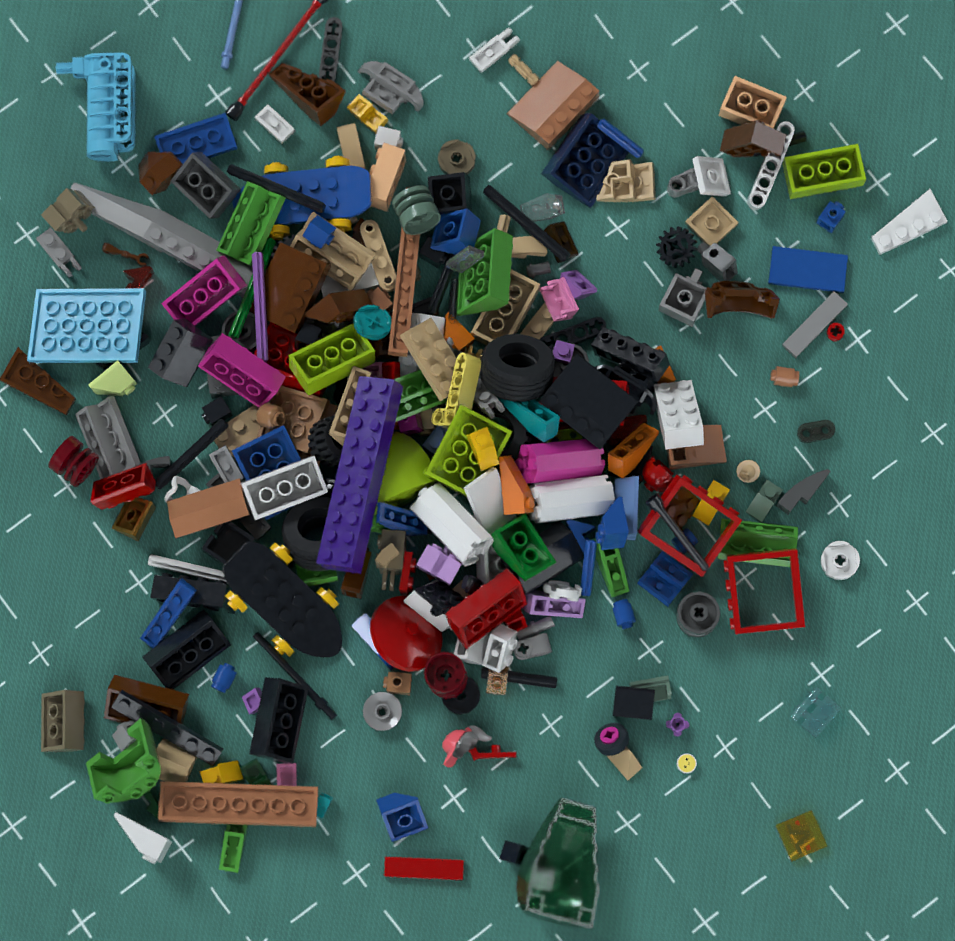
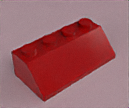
M506 569L498 573L488 583L483 584L473 594L468 595L458 605L450 608L445 615L450 627L464 648L467 649L526 606L527 601L521 582Z

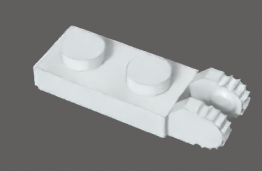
M510 28L503 31L500 35L497 34L469 57V60L481 73L520 41L517 36L508 43L503 41L511 35L512 30Z

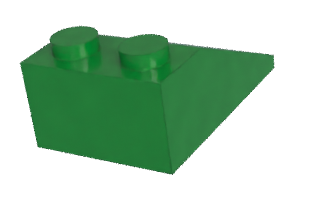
M526 514L521 515L491 534L494 540L492 547L497 555L524 581L529 580L557 563Z

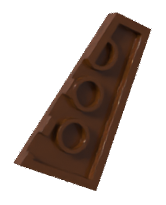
M18 347L0 377V381L67 416L76 400L75 397L36 363H29L27 361L28 356Z

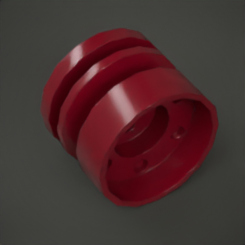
M70 436L55 451L48 467L58 475L65 473L64 480L70 481L72 486L77 487L92 473L99 460V455L95 452L92 453L90 448L82 451L84 444L74 436Z
M449 652L437 653L425 665V680L433 694L440 698L449 699L458 696L465 689L468 680L467 672L463 662L455 654ZM446 674H449V675H450V677L448 678V681H445V680H444V677H446Z

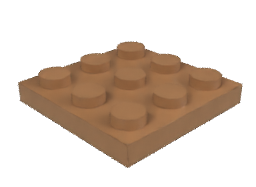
M280 386L269 404L280 406L284 410L285 422L283 425L296 450L310 455L311 447L309 448L308 443H310L308 435L311 434L309 430L313 428L312 425L324 419L330 401L315 395L308 396L307 393ZM260 426L257 437L272 430Z

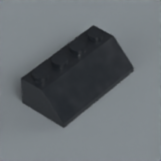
M202 610L142 658L165 688L174 690L231 646V644L205 610Z

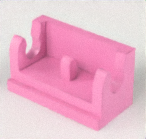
M565 277L548 281V286L541 287L540 292L553 321L572 319L579 308Z

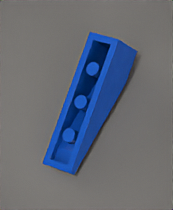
M377 502L376 522L390 530L406 531V536L408 537L427 535L428 527L413 511Z

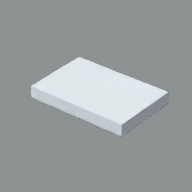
M490 468L464 487L477 522L490 535L516 516L515 514L504 515L501 478L497 468Z

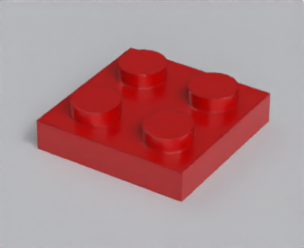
M405 551L399 589L401 596L408 597L409 592H413L414 580L411 575L416 572L417 564L416 558L413 557V552Z

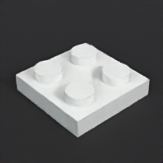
M697 156L692 159L700 194L728 196L731 194L722 158Z

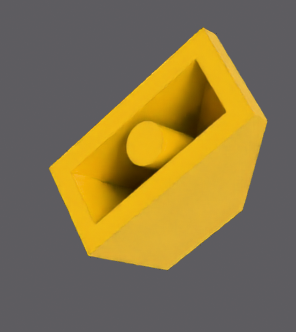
M487 427L466 435L481 471L499 464L495 445Z
M713 480L707 489L709 492L707 495L712 499L716 496L724 502L730 489ZM701 499L692 516L709 526L718 510Z

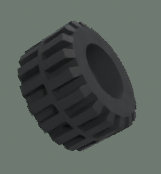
M335 415L312 425L313 428L309 430L311 435H308V440H310L308 446L309 448L311 447V454L316 456L317 462L321 461V464L327 465V467L339 465L343 446L337 441L336 447L332 441V436L329 435Z

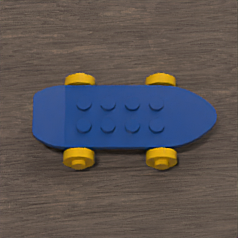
M333 156L325 161L326 168L288 172V166L280 162H272L266 165L262 177L319 200L326 205L324 212L319 213L285 199L268 238L283 240L284 237H289L290 228L285 224L305 223L313 212L328 220L329 223L344 233L352 229L351 220L346 218L358 216L371 206L370 173L364 168L350 166V160L343 158V156ZM245 186L241 188L240 192L233 199L234 209L236 208V205L240 199V196Z

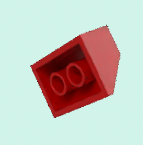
M147 463L93 482L91 503L101 510L110 509L120 503L130 502L139 496L151 494L155 491L156 481Z

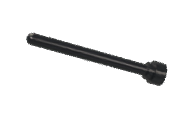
M658 493L651 496L646 501L647 506L659 513L703 571H707L709 568L708 564L665 510L662 503L663 499Z

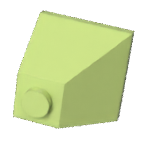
M117 360L88 385L95 394L123 396L132 393L137 383Z

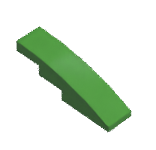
M227 824L219 870L239 872L248 825Z

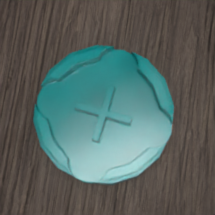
M377 305L361 307L353 320L357 333L369 340L385 338L390 332L392 322L391 316L385 309L382 310Z

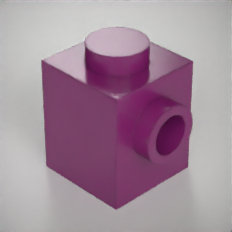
M420 413L398 421L400 433L411 436L424 431Z

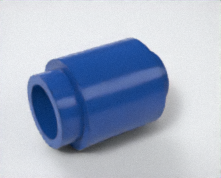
M628 599L614 602L613 612L617 626L622 627V629L633 627L636 619Z
M227 663L224 666L219 665L212 679L211 687L222 693L229 690L237 674L234 671L235 667Z

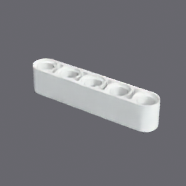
M782 122L776 129L780 131L782 127H786L790 133L786 136L782 156L768 153V156H765L747 200V204L752 210L761 209L767 201L794 134V126L790 122ZM773 162L775 170H769L766 167V163ZM760 179H765L768 181L767 188H763L760 186ZM752 197H760L761 204L755 205L752 202Z

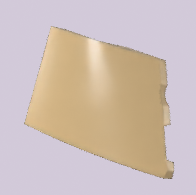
M631 160L612 162L608 175L603 181V187L596 197V200L601 202L656 200L654 164L649 162L634 165Z

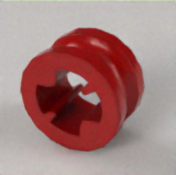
M832 323L828 327L827 337L830 340L839 341L842 339L845 333L842 324ZM838 328V332H841V334L833 336L831 330Z

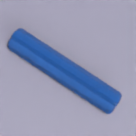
M601 119L597 124L601 131L634 157L640 158L644 153L640 146L606 119Z
M586 540L580 586L582 587L581 595L590 596L592 591L597 543L594 540Z

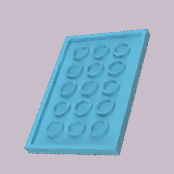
M144 288L36 289L27 361L29 363H115L118 360L120 363H138L146 290Z

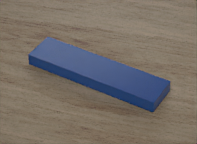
M183 578L180 579L140 639L152 649L161 643L197 590Z

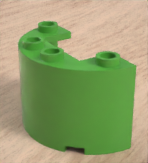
M140 718L127 729L128 735L137 740L115 758L98 752L86 762L94 799L104 803L138 799L156 785L161 774V767L151 728L143 719Z

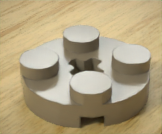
M457 139L446 142L438 154L440 169L445 174L460 172L469 174L475 166L474 149L467 142L465 143ZM453 155L461 156L460 162H453Z

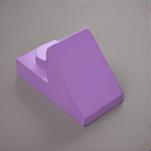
M578 270L561 272L560 279L565 277L575 300L584 299L597 292V288Z

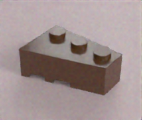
M755 120L751 123H744L741 126H733V128L726 129L720 151L732 157H753L754 153H761V156H768V153L782 156L786 134L766 126L762 121Z

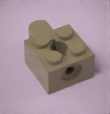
M382 529V535L378 534L377 546L380 552L391 543L399 551V555L392 559L386 568L376 562L380 574H383L382 590H386L388 574L390 575V591H394L395 575H402L407 541L406 531Z

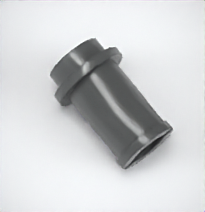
M548 261L526 266L528 277L535 278L537 275L551 273Z

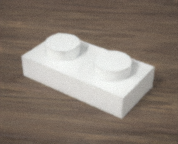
M268 104L255 116V120L281 144L295 132V129Z

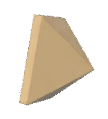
M627 747L619 754L607 756L627 780L643 768Z

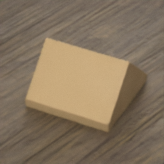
M163 738L156 748L161 767L159 779L165 782H187L197 757Z

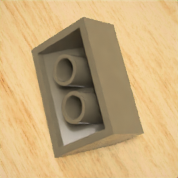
M61 690L42 694L41 752L84 750V691Z

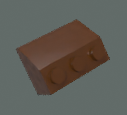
M365 289L334 292L325 296L309 309L305 315L306 317L326 323H341L345 320L351 322L361 307L373 304Z

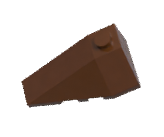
M281 63L268 73L269 77L319 126H322L335 116L345 95V90L334 81L329 79L323 80L313 73L311 75L306 74L301 69Z

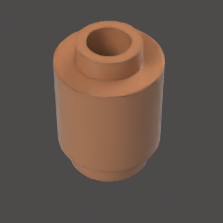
M776 366L775 370L772 369L770 380L777 386H797L799 371H795L794 368Z

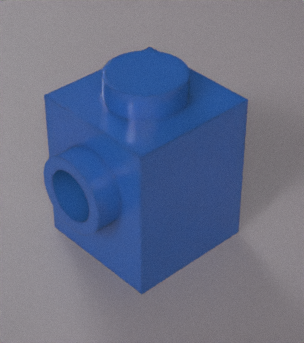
M317 215L309 223L302 236L310 241L313 246L321 249L326 244H331L335 238L333 233L336 227Z

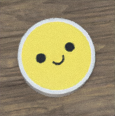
M683 754L677 760V768L684 774H689L696 768V759L691 754Z

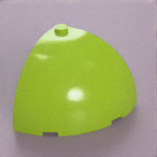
M393 431L377 501L396 507L406 506L418 497V493L423 488H429L437 482L425 474L431 462L425 451L415 440L404 433Z

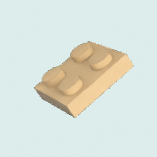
M713 197L706 201L685 221V224L709 247L713 243L718 244L739 223Z

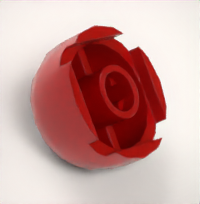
M654 456L643 467V478L646 481L644 486L651 492L655 490L659 493H664L674 479L672 477L674 473L660 460L655 462Z

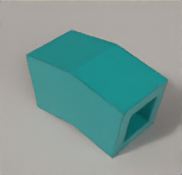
M323 792L318 798L317 817L321 819L324 818L333 797Z

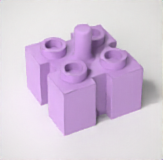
M432 544V546L427 545L416 564V568L450 586L462 563L450 553L451 551L446 546L442 549Z

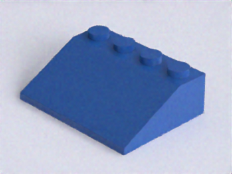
M284 425L231 450L246 481L301 460ZM294 506L275 512L273 514L265 516L264 518L265 520H268Z

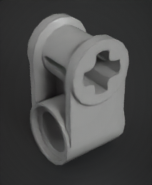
M694 168L669 180L667 193L671 197L677 198L689 192L699 190ZM678 184L681 189L675 190L672 185Z
M542 633L518 641L513 652L517 659L525 660L547 655L552 652L547 633ZM520 646H523L524 649L527 648L525 654L522 651H518Z

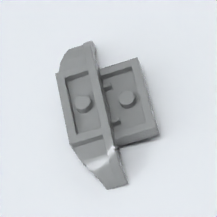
M366 62L357 71L360 74L364 72L370 75V82L364 88L362 95L392 115L403 102L405 104L408 101L412 103L417 112L423 107V97L419 88L415 85V81L388 63Z

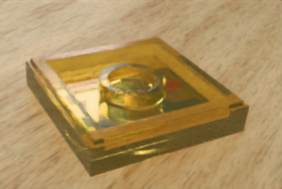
M812 810L775 825L791 862L827 847Z

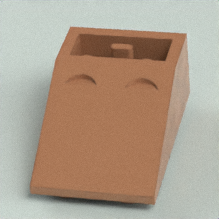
M703 425L704 445L667 449L669 469L726 463L721 425Z

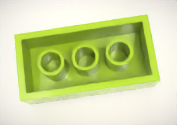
M859 144L784 157L782 163L790 199L864 186L866 181Z
M354 323L288 355L289 368L308 396L349 376L353 366L363 369L375 363L374 348L366 338L357 333Z

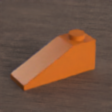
M646 423L640 425L608 453V471L621 478L626 477L636 468L658 436L659 430Z
M512 456L499 457L504 515L534 512L535 501L532 497V492Z

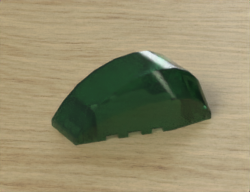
M559 798L540 826L523 859L517 876V900L521 910L528 917L563 926L593 929L599 895V882H597L599 868L598 864H596L598 844H595V834L597 833L596 807Z

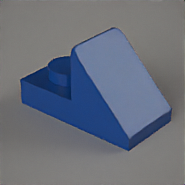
M569 519L566 521V526L573 532L584 554L585 542L589 540L588 537L584 538V536L593 532L596 527Z

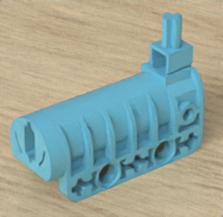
M123 52L93 53L84 57H72V62L56 63L57 74H73L74 79L85 78L87 82V157L95 161L111 162L118 161V152L132 151L135 147L136 73L130 56ZM122 58H125V60L128 62L120 63L118 61H121ZM128 141L131 142V144H128V147H125L124 144H121Z

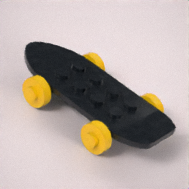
M245 542L223 566L225 580L237 594L235 595L232 591H229L225 595L229 600L227 604L234 611L239 609L244 613L248 608L244 603L246 602L282 637L280 638L276 635L271 640L275 644L274 649L281 655L285 653L290 657L295 652L290 645L300 652L314 657H333L337 655L342 648V633L339 622L331 608L335 609L339 605L335 599L337 596L330 589L326 591L320 587L315 593L287 566L293 559L289 555V549L283 544L279 546L274 543L269 550L266 546L259 543Z

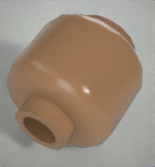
M265 403L257 411V422L261 427L274 430L281 427L285 422L284 410L280 406Z

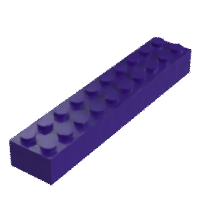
M359 376L316 562L325 569L361 574L403 391V386L394 379Z

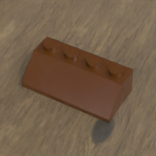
M114 674L107 689L104 711L105 719L120 723L132 721L129 717L111 708L121 690H124L183 725L189 694Z

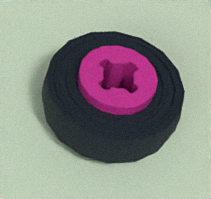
M619 723L606 724L596 732L594 737L595 746L603 755L613 756L619 754L629 743L628 731Z

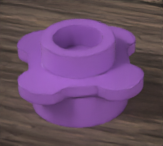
M675 713L674 717L666 722V727L670 728L675 736H680L681 732L689 727V722L685 721L680 713Z

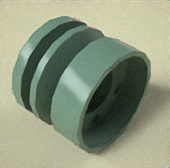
M420 185L407 188L393 199L392 205L396 210V214L400 217V224L406 234L417 235L435 227L440 221V213L437 206L433 203L434 199L431 196L430 190L426 186Z

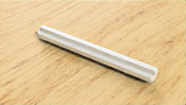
M150 555L148 559L149 566L213 581H226L221 570L157 555Z

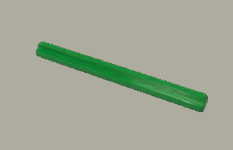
M272 238L267 239L262 250L264 272L276 244V241ZM253 274L229 332V337L233 339L239 338L254 300Z

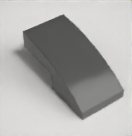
M170 456L158 457L139 465L147 463L153 475L152 468H168L171 466Z

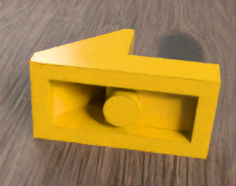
M238 760L220 763L216 767L200 771L203 783L230 784L243 780Z

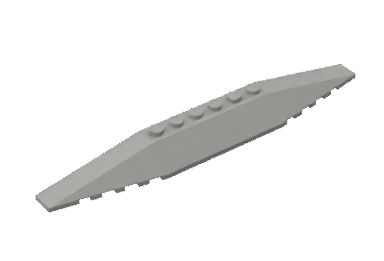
M75 182L70 188L73 191H81L95 208L91 212L96 217L157 251L168 254L198 272L202 271L216 258L225 255L216 251L220 243L219 241L165 211ZM225 255L247 284L246 287L237 293L238 296L243 298L253 274V266ZM307 318V323L314 324L313 320ZM322 333V337L328 336V334Z

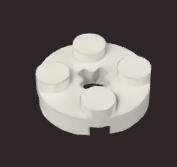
M845 541L832 542L824 549L821 555L823 571L828 577L835 580L850 578L855 574L860 564L858 551ZM838 556L845 559L842 566L835 562Z
M549 580L548 583H544L543 591L549 594V598L552 599L566 597L567 600L577 602L579 597H581L582 587L575 584L573 588L569 585V582Z

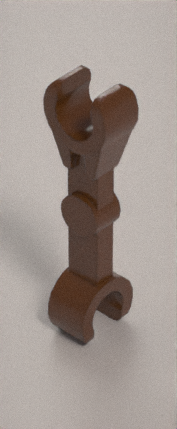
M104 243L102 247L103 252L106 254H118L124 258L136 260L141 267L147 266L146 263L140 262V259L143 257L149 259V256L145 253L137 256L128 251L119 250L108 243Z

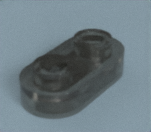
M829 420L804 423L797 430V438L802 443L828 440L835 433V425ZM822 428H827L828 433H823ZM804 431L809 432L810 436H809V437H805V436L803 435V432H804Z

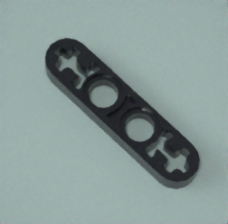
M594 317L542 337L539 340L548 345L552 343L551 339L554 338L555 344L558 336L565 335L568 338L567 343L579 344L597 337L601 331L594 328L591 329L592 334H589L586 325L592 328L595 322L602 324V330L603 327L606 328V322L601 317ZM582 328L586 334L584 337L579 338L575 335V330ZM553 344L548 346L551 351L554 349Z

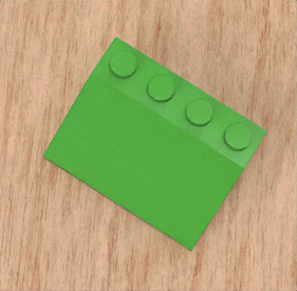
M494 228L476 239L472 253L460 255L457 316L497 310L508 304L510 298L509 286L511 282L513 235Z

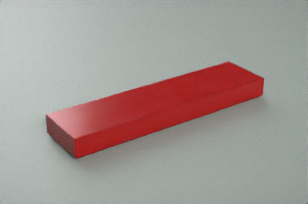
M385 857L384 877L463 880L464 860Z

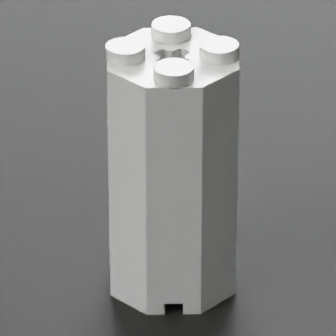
M607 475L534 483L529 486L535 501L534 512L528 513L529 520H534L535 524L604 515L610 508V505L615 502L613 484L611 481H606L609 478Z
M437 482L430 488L425 487L418 493L419 497L411 505L410 509L465 567L479 560L477 556L480 553L484 555L488 552L494 542L492 536L441 483Z

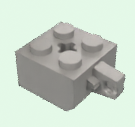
M695 269L692 276H686V278L676 273L659 305L658 311L693 327L705 303L706 287L701 286L702 283L699 282L702 271ZM686 297L687 301L682 302L681 300Z

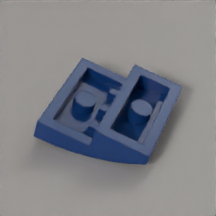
M662 551L637 584L668 607L693 574Z

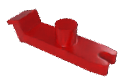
M491 745V753H478L476 747L468 750L474 761L478 759L517 757L516 752H500V745Z

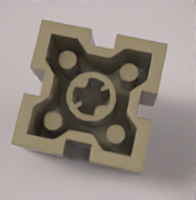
M66 188L56 198L57 201L51 204L41 216L55 231H63L70 234L79 228L82 232H85L88 227L81 219H87L95 207L81 191H73Z

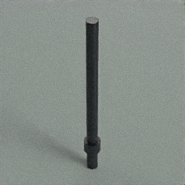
M256 632L253 638L297 684L309 687L307 695L315 702L314 705L319 710H322L331 720L335 719L337 714L327 705L328 702L307 684L259 632Z

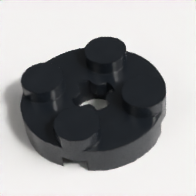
M468 677L467 685L464 689L466 698L458 700V696L449 699L442 698L444 706L451 713L457 715L469 714L477 707L480 701L479 687L472 678Z

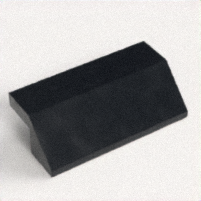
M560 521L539 533L540 538L557 562L554 565L524 581L501 559V563L521 582L525 595L584 559V554L573 532Z

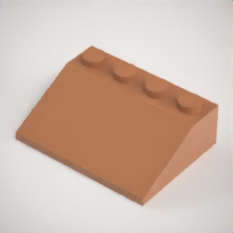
M557 61L516 103L507 115L549 151L575 124L579 117L599 99L600 91L584 77Z

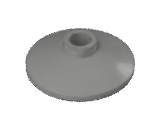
M377 692L371 695L364 704V719L375 730H390L401 719V704L394 695L388 692ZM381 709L386 710V714L384 716H381L379 714V711Z

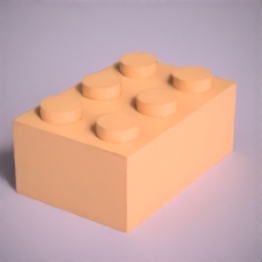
M734 76L720 108L719 116L740 125L759 120L764 122L766 126L774 129L787 97Z
M383 143L382 148L379 147L376 153V165H372L369 172L371 175V207L388 212L406 163L405 149Z

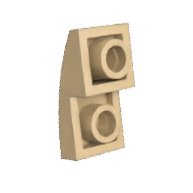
M533 236L513 238L512 258L525 259L527 255L545 257L548 253L547 248Z

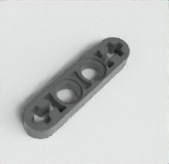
M336 17L328 19L325 25L319 78L325 79L326 71H330L329 77L334 82H336L343 31L342 22ZM333 23H337L335 35H332V28L330 27L333 26ZM335 40L337 46L332 49L328 48L327 42ZM326 58H333L335 60L332 66H326L324 61Z

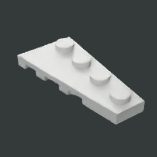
M929 189L873 235L871 240L879 255L946 224L947 219L932 191Z

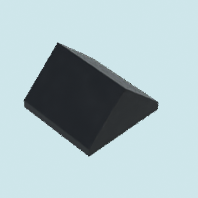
M616 686L612 716L652 720L655 690Z

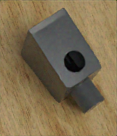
M702 242L697 247V251L702 257L703 266L719 281H730L738 273L736 259L717 243H713L709 247L705 242Z

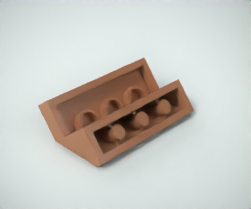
M241 478L167 501L169 519L175 538L250 515L245 501L246 496L241 486Z

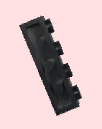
M603 327L591 344L596 356L657 382L670 365L667 354L663 350H656L646 343H639L630 336L620 335L613 329L608 330Z

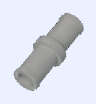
M551 616L537 622H530L531 624L527 628L518 631L517 637L519 641L538 635L540 632L551 627H555Z

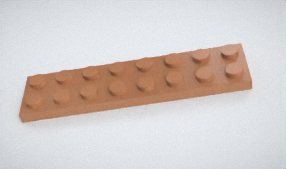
M161 781L158 821L316 827L318 787Z

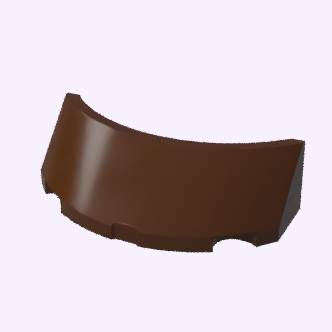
M741 281L715 282L711 288L707 287L705 290L707 318H712L716 314L729 311L748 312L768 318H775L780 298L772 290L758 288L752 283Z

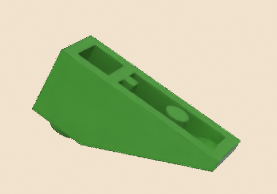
M597 544L595 558L610 596L613 598L630 592L619 548L601 550L600 544Z

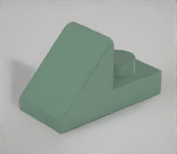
M766 480L746 510V513L762 523L783 489Z

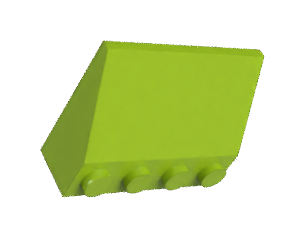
M460 404L425 474L467 497L464 487L490 468L483 471L480 470L466 435L487 427L495 445L497 457L499 458L512 431Z

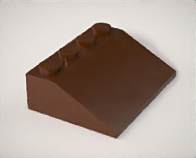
M280 242L264 276L266 319L298 334L308 318L305 313L313 307L331 265ZM254 300L249 310L253 314H255Z

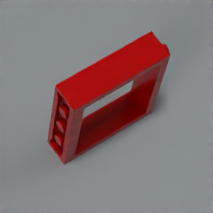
M676 475L661 496L665 509L680 487L684 486L731 519L726 529L704 558V561L710 567L742 522V519L738 517L740 513L732 507L727 509L722 506L724 502L716 496L713 499L707 495L709 492L700 485L698 488L693 486V480L683 475V477ZM652 509L637 532L703 577L706 571H703L695 561L650 531L660 517L659 513Z
M796 548L726 556L727 560L723 561L724 572H728L729 580H725L726 591H730L731 599H727L728 610H732L733 618H729L730 629L734 630L735 634L805 627L798 551ZM789 557L796 621L740 627L734 562Z

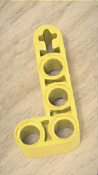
M466 353L458 355L446 408H438L433 412L431 418L433 425L448 429L460 404L472 410L481 369L480 358Z

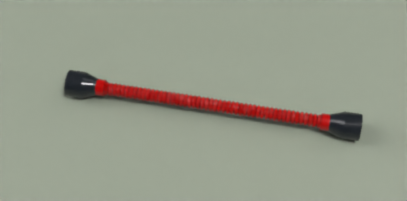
M314 0L311 3L312 5L309 10L306 11L302 19H300L292 32L283 41L282 45H280L281 47L273 54L244 95L239 97L225 111L229 118L234 121L240 118L247 100L252 96L258 85H260L278 59H280L305 24H307L313 13L329 0Z

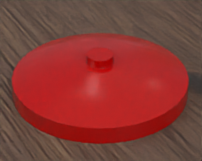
M395 596L384 601L374 611L370 622L372 642L379 655L391 666L408 672L422 670L432 656L440 653L443 641L442 632L403 601L407 596Z

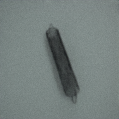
M458 278L457 282L455 279H451L450 314L448 319H450V316L451 318L455 317L454 320L456 319L457 300L455 298L457 299L458 286H456V284L458 285Z

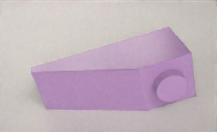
M533 590L525 595L527 605L522 609L529 614L583 618L586 601L584 598H579L577 602L567 600L566 597L552 599L549 598V594L539 590Z

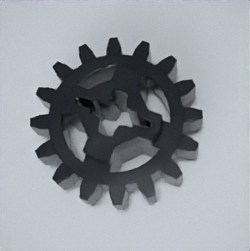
M677 226L676 230L670 227L669 233L664 230L665 236H659L658 238L661 240V243L656 244V246L660 247V250L656 251L657 254L662 255L659 259L665 261L666 265H672L674 268L678 264L680 267H684V262L690 264L689 258H695V255L692 253L698 250L694 247L697 243L695 239H692L694 234L689 233V230L686 228L682 230L680 226ZM672 244L678 245L682 250L675 249Z

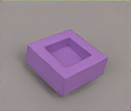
M556 340L553 350L555 361L569 364L573 356L575 344Z
M254 688L242 697L249 714L258 712L262 693L260 688Z

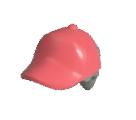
M474 725L468 726L465 730L450 732L442 743L443 750L447 753L444 765L449 768L453 767L457 759H461L464 753L475 747L478 740L487 742L492 737Z

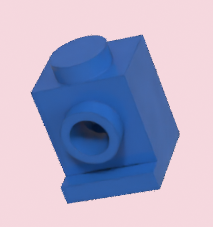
M830 201L818 217L816 223L832 233L845 215L844 206L837 201L834 203ZM829 212H833L836 215L831 216Z

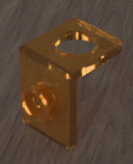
M508 666L500 673L489 669L486 693L506 694Z

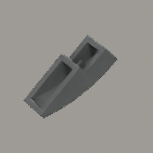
M826 469L803 479L786 492L776 506L789 515L799 500L806 505L831 471Z

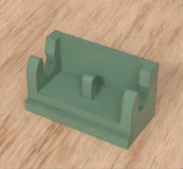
M669 676L629 683V687L655 690L654 702L671 699L672 693Z

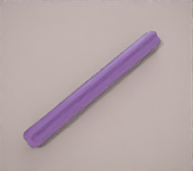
M254 252L252 254L257 357L267 362L269 357L263 253Z

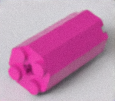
M587 439L521 445L518 459L515 460V463L527 484L599 476L605 467V460H601L604 448H597Z

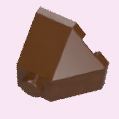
M149 151L138 165L140 183L151 195L163 192L168 188L171 179L183 164L172 152Z

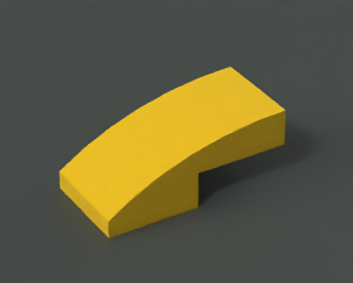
M360 94L347 106V109L375 134H377L379 126L384 127L388 122V118L375 109L373 104Z

